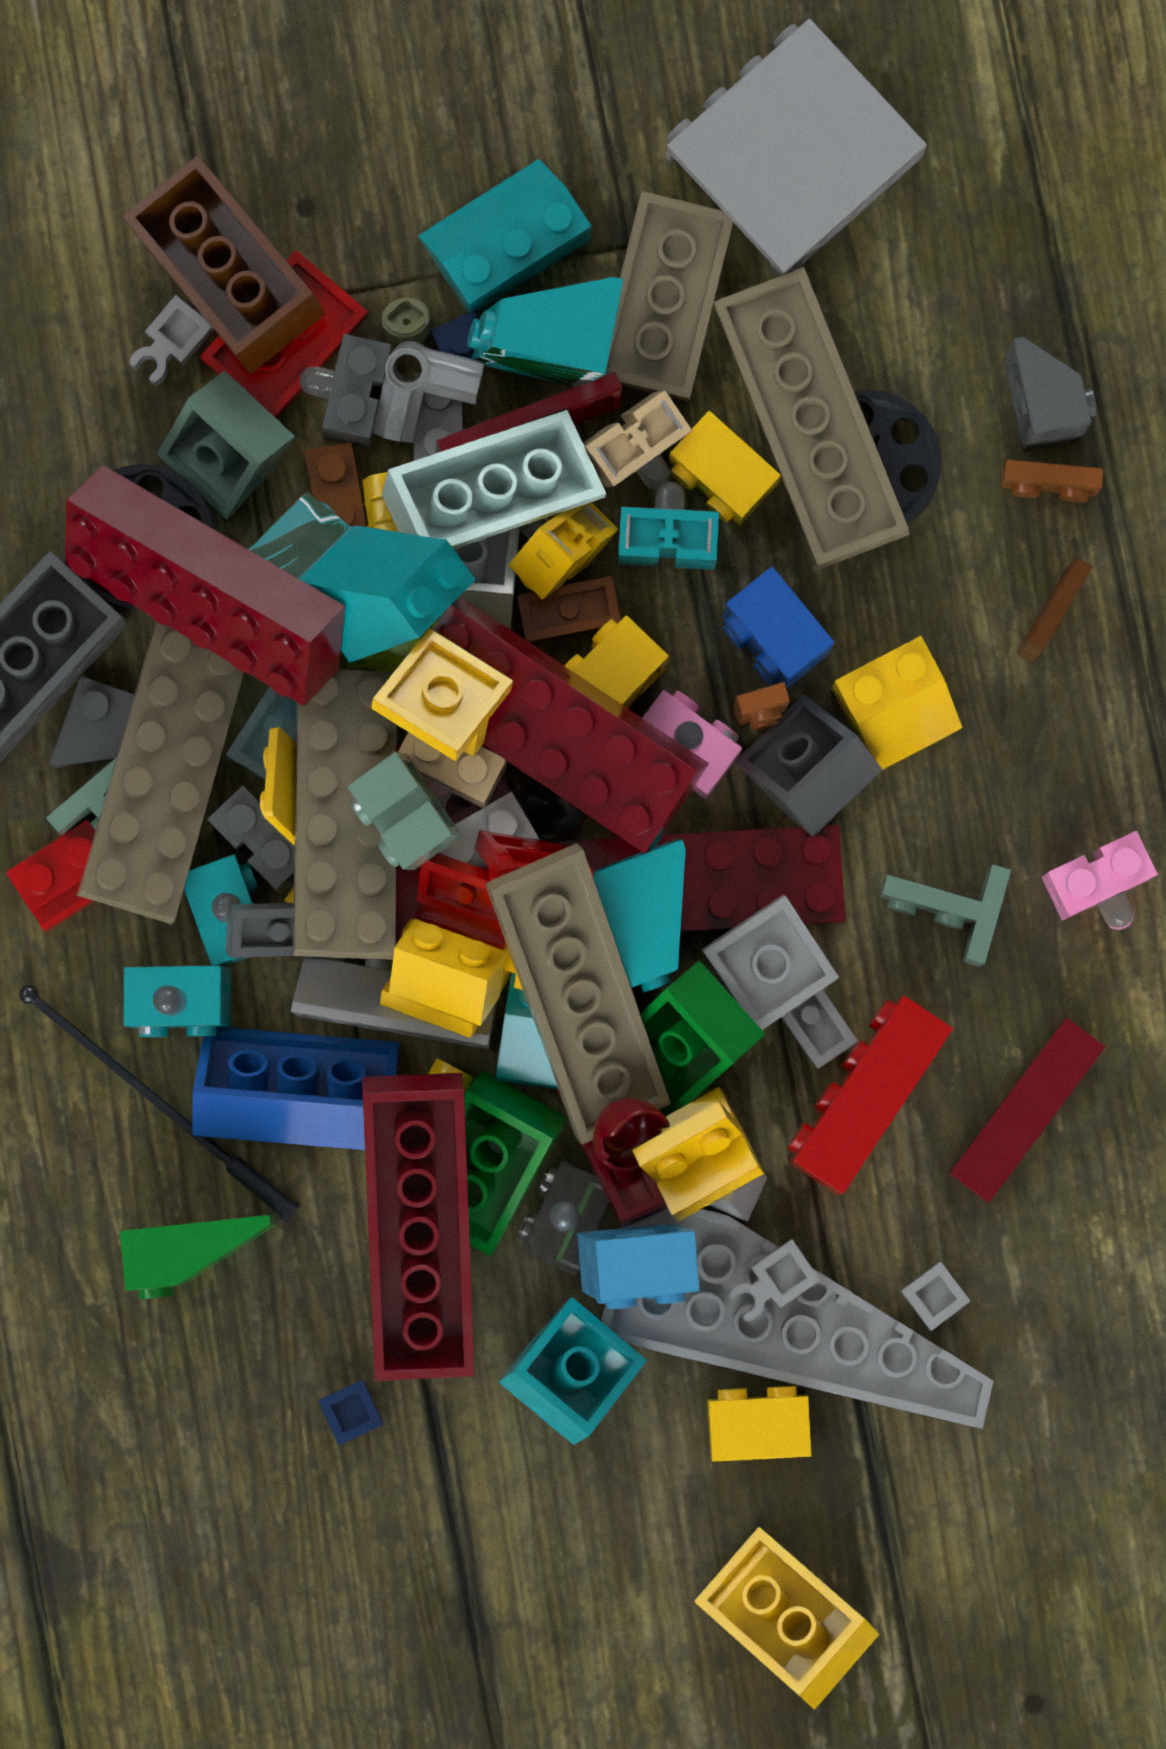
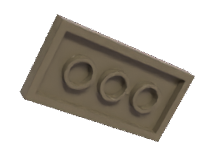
M641 191L620 276L624 280L606 373L602 377L616 372L621 385L624 387L649 393L665 390L670 398L686 402L690 401L733 226L732 220L722 210Z

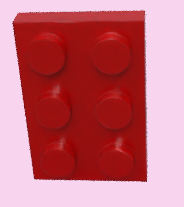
M296 249L286 259V262L312 291L326 314L251 375L219 336L200 356L201 361L217 375L223 371L227 372L276 419L282 415L341 347L343 334L353 335L369 317L366 309Z

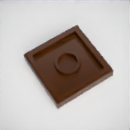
M1079 558L1072 561L1017 650V656L1031 664L1037 659L1046 647L1093 566Z

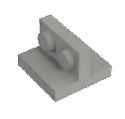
M785 895L780 896L701 949L719 977L716 978L718 982L762 1030L839 978Z

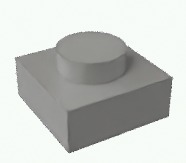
M941 1261L900 1290L930 1331L970 1302Z

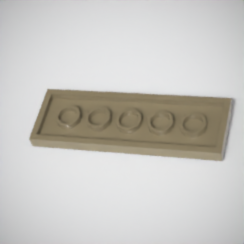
M802 267L714 301L716 313L817 569H822L908 536L909 528L805 268Z
M155 622L77 896L172 924L177 915L244 672L237 670L230 662L210 650L198 647L188 637L173 628Z
M339 669L305 706L296 702L293 956L393 960L396 926V867H393L379 849L378 842L382 838L375 824L371 823L366 826L353 811L350 801L354 799V796L347 786L396 752V724L371 709L374 696L394 672Z
M576 843L485 883L575 1137L579 1142L584 1144L593 1140L595 1122L600 1112L612 1102L630 1097L647 1101L657 1109L670 1105L666 1088L583 849Z

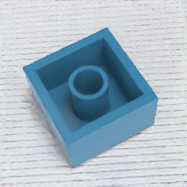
M675 1223L577 1233L582 1292L595 1298L598 1304H606L607 1309L635 1307L636 1298L641 1297L655 1299V1302L658 1304L678 1303L686 1301L685 1293L700 1291L695 1231Z

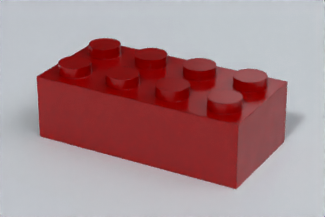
M905 995L894 1003L889 999L883 1002L868 1027L875 1031L867 1044L861 1040L855 1044L841 1065L848 1073L840 1085L835 1082L829 1083L813 1107L821 1112L812 1127L807 1123L802 1124L787 1146V1149L794 1153L788 1163L835 1195H843L954 1029Z

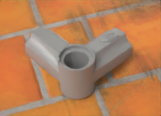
M407 341L399 344L391 352L385 364V377L372 433L398 442L413 443L424 394L429 393L475 404L485 362L425 348L424 345L417 342ZM404 354L415 356L421 363V374L414 378H407L401 375L396 367L397 358Z

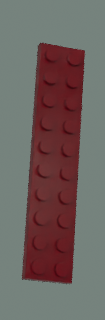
M839 824L825 825L814 837L801 827L663 835L655 846L657 847L680 838L686 848L680 933L731 930L782 895L787 897L804 925L846 922ZM621 837L553 841L567 845L577 843L583 849L588 865L592 870L641 853L640 850ZM400 864L396 867L395 946L402 937L404 927L410 918L414 919V914L418 911L419 902L416 899L421 866L415 870H403Z

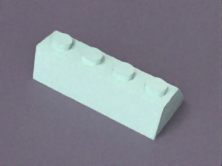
M567 410L388 470L382 491V497L398 532L445 539L453 549L605 498L606 495L604 487Z

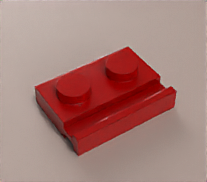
M88 819L6 872L44 932L50 931L94 902V900L77 896L95 829Z
M440 853L421 865L416 899L419 902L418 911L414 914V919L436 925L439 928L473 940L481 941L501 950L507 948L485 883L490 882L488 870Z

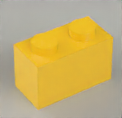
M710 411L701 418L692 428V431L678 443L669 455V463L674 466L670 470L673 477L690 491L696 486L709 498L706 505L712 512H719V518L725 523L733 519L739 526L774 490L781 478L780 473Z
M414 919L394 947L389 993L481 1026L500 997L507 951Z
M796 1386L767 1387V1396L747 1397V1388L717 1390L718 1399H707L710 1459L712 1462L811 1457L808 1396L805 1394L797 1395Z

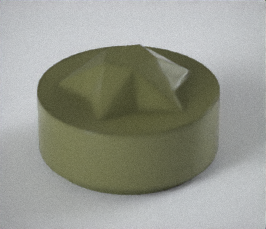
M414 298L395 300L385 308L382 314L384 334L396 346L407 341L421 343L431 332L432 324L429 310L420 300Z

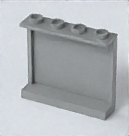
M810 18L799 28L795 24L787 27L775 39L773 44L776 48L764 59L759 55L752 58L738 73L741 79L728 91L724 87L716 90L702 106L706 111L693 122L688 118L683 120L667 136L670 143L667 144L665 158L670 163L675 159L769 260V270L775 277L795 271L915 165L923 157L927 146L921 137Z

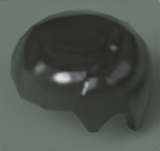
M530 779L526 797L527 819L540 840H560L575 835L583 827L588 815L535 779Z

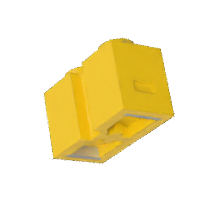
M590 502L561 512L552 519L546 517L518 527L529 540L508 566L519 576L521 582L528 589L534 591L543 600L561 587L567 579H572L588 567L619 529Z

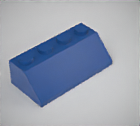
M216 1028V1037H203L193 1087L192 1136L365 1150L362 1077L397 1075L400 1042L236 1028Z

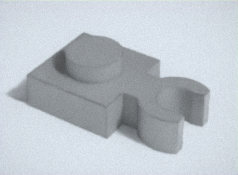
M175 295L145 330L146 336L154 341V343L150 347H142L135 351L130 359V365L137 370L144 361L154 360L157 363V368L151 374L149 380L156 386L166 378L168 373L167 363L172 357L184 366L214 330L200 314Z
M791 1239L751 1267L759 1280L753 1284L740 1283L735 1285L729 1291L728 1296L731 1300L744 1292L750 1293L753 1296V1308L743 1315L745 1321H750L762 1313L765 1301L769 1298L774 1300L778 1308H782L819 1282L820 1278Z

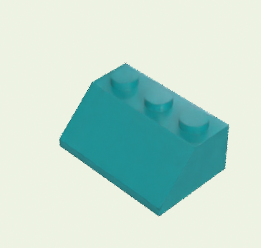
M537 159L419 234L418 238L467 313L472 311L477 313L591 240L592 226L565 185L540 159Z

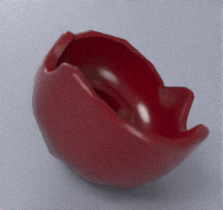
M626 1097L612 1102L600 1112L593 1130L594 1153L604 1165L612 1170L630 1172L640 1166L632 1150L660 1135L662 1128L670 1127L669 1120L659 1109L644 1100Z

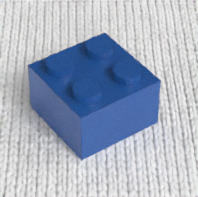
M773 566L726 603L722 617L726 624L722 627L724 633L736 648L741 650L746 646L756 660L753 668L768 686L784 682L787 690L827 658L835 643Z

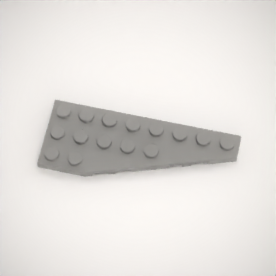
M667 1206L666 1210L628 1226L638 1227L675 1223L695 1231L700 1291L685 1293L686 1301L678 1303L658 1304L655 1302V1299L641 1297L636 1298V1306L630 1308L607 1309L605 1304L601 1322L627 1344L983 1429L994 1382L992 1379L815 1269L813 1270L820 1278V1281L782 1308H778L774 1300L769 1298L765 1301L764 1309L757 1318L745 1321L743 1315L754 1306L753 1296L750 1293L744 1292L731 1300L728 1293L737 1284H753L759 1280L751 1267L779 1247L730 1216L700 1209L678 1222L671 1215Z

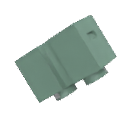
M394 752L347 786L354 796V799L350 801L353 811L366 826L371 823L375 824L382 838L378 842L379 849L393 867H397L400 864L403 870H415L463 836L406 753Z

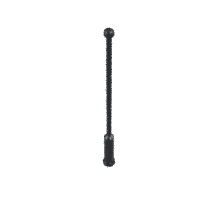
M25 985L20 989L19 997L23 1003L36 1006L192 1136V1123L41 999L35 986ZM192 1136L226 1164L227 1173L280 1216V1220L285 1224L301 1206L296 1200L293 1202L243 1159L231 1157L209 1137Z

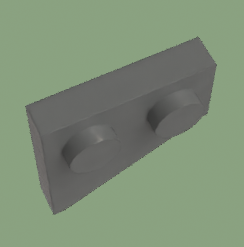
M80 676L49 764L56 768H64L68 765L113 761L117 757L134 694Z

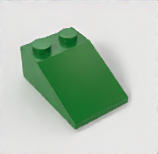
M700 961L696 962L640 1013L671 1103L659 1110L666 1117L689 1104L765 1035V1032Z
M483 1070L464 1094L469 1240L471 1246L491 1257L545 1164L568 1118L511 1085L496 1080L495 1076Z
M263 1215L120 1231L125 1291L138 1290L139 1300L174 1296L173 1286L188 1283L277 1225L276 1215Z

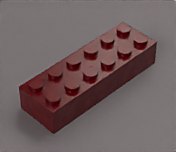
M104 465L96 470L66 499L65 565L71 568L78 576L90 579L110 591L117 599L129 602L149 614L159 624L173 628L188 637L198 647L210 650L230 662L237 670L249 673L269 685L279 695L289 697L303 706L338 672L345 606Z
M461 599L453 602L444 611L433 631L513 680L510 693L489 718L483 745L644 854L655 847L709 763L467 600Z
M440 1073L362 1077L375 1381L474 1377L463 1074Z

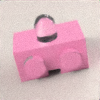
M663 690L643 716V719L709 763L693 788L694 792L706 800L741 753L742 747L735 743L739 736L721 721L715 720L711 725L696 713L700 707L685 694L676 691L672 696Z
M1136 830L1093 852L1096 861L1088 863L1085 855L1047 872L1041 877L1062 921L1098 905L1107 925L1115 930H1123L1130 926L1134 918L1132 907L1124 892L1152 879L1158 874Z

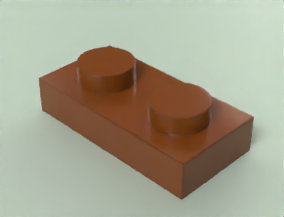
M352 442L304 450L312 496L318 501L327 504L334 511L335 515L350 527L355 525L367 527Z
M1006 459L1001 468L1000 487L1011 488V495L1018 497L1036 498L1040 497V491L1060 493L1059 499L1063 501L1087 502L1089 496L1096 497L1102 488L1103 469Z
M612 576L563 585L543 600L534 591L517 595L525 640L531 644L598 631L610 619H613L617 624L621 621Z
M779 683L737 696L733 711L738 727L750 724L751 731L778 724V718L782 717L781 714L785 713L790 702L785 683Z

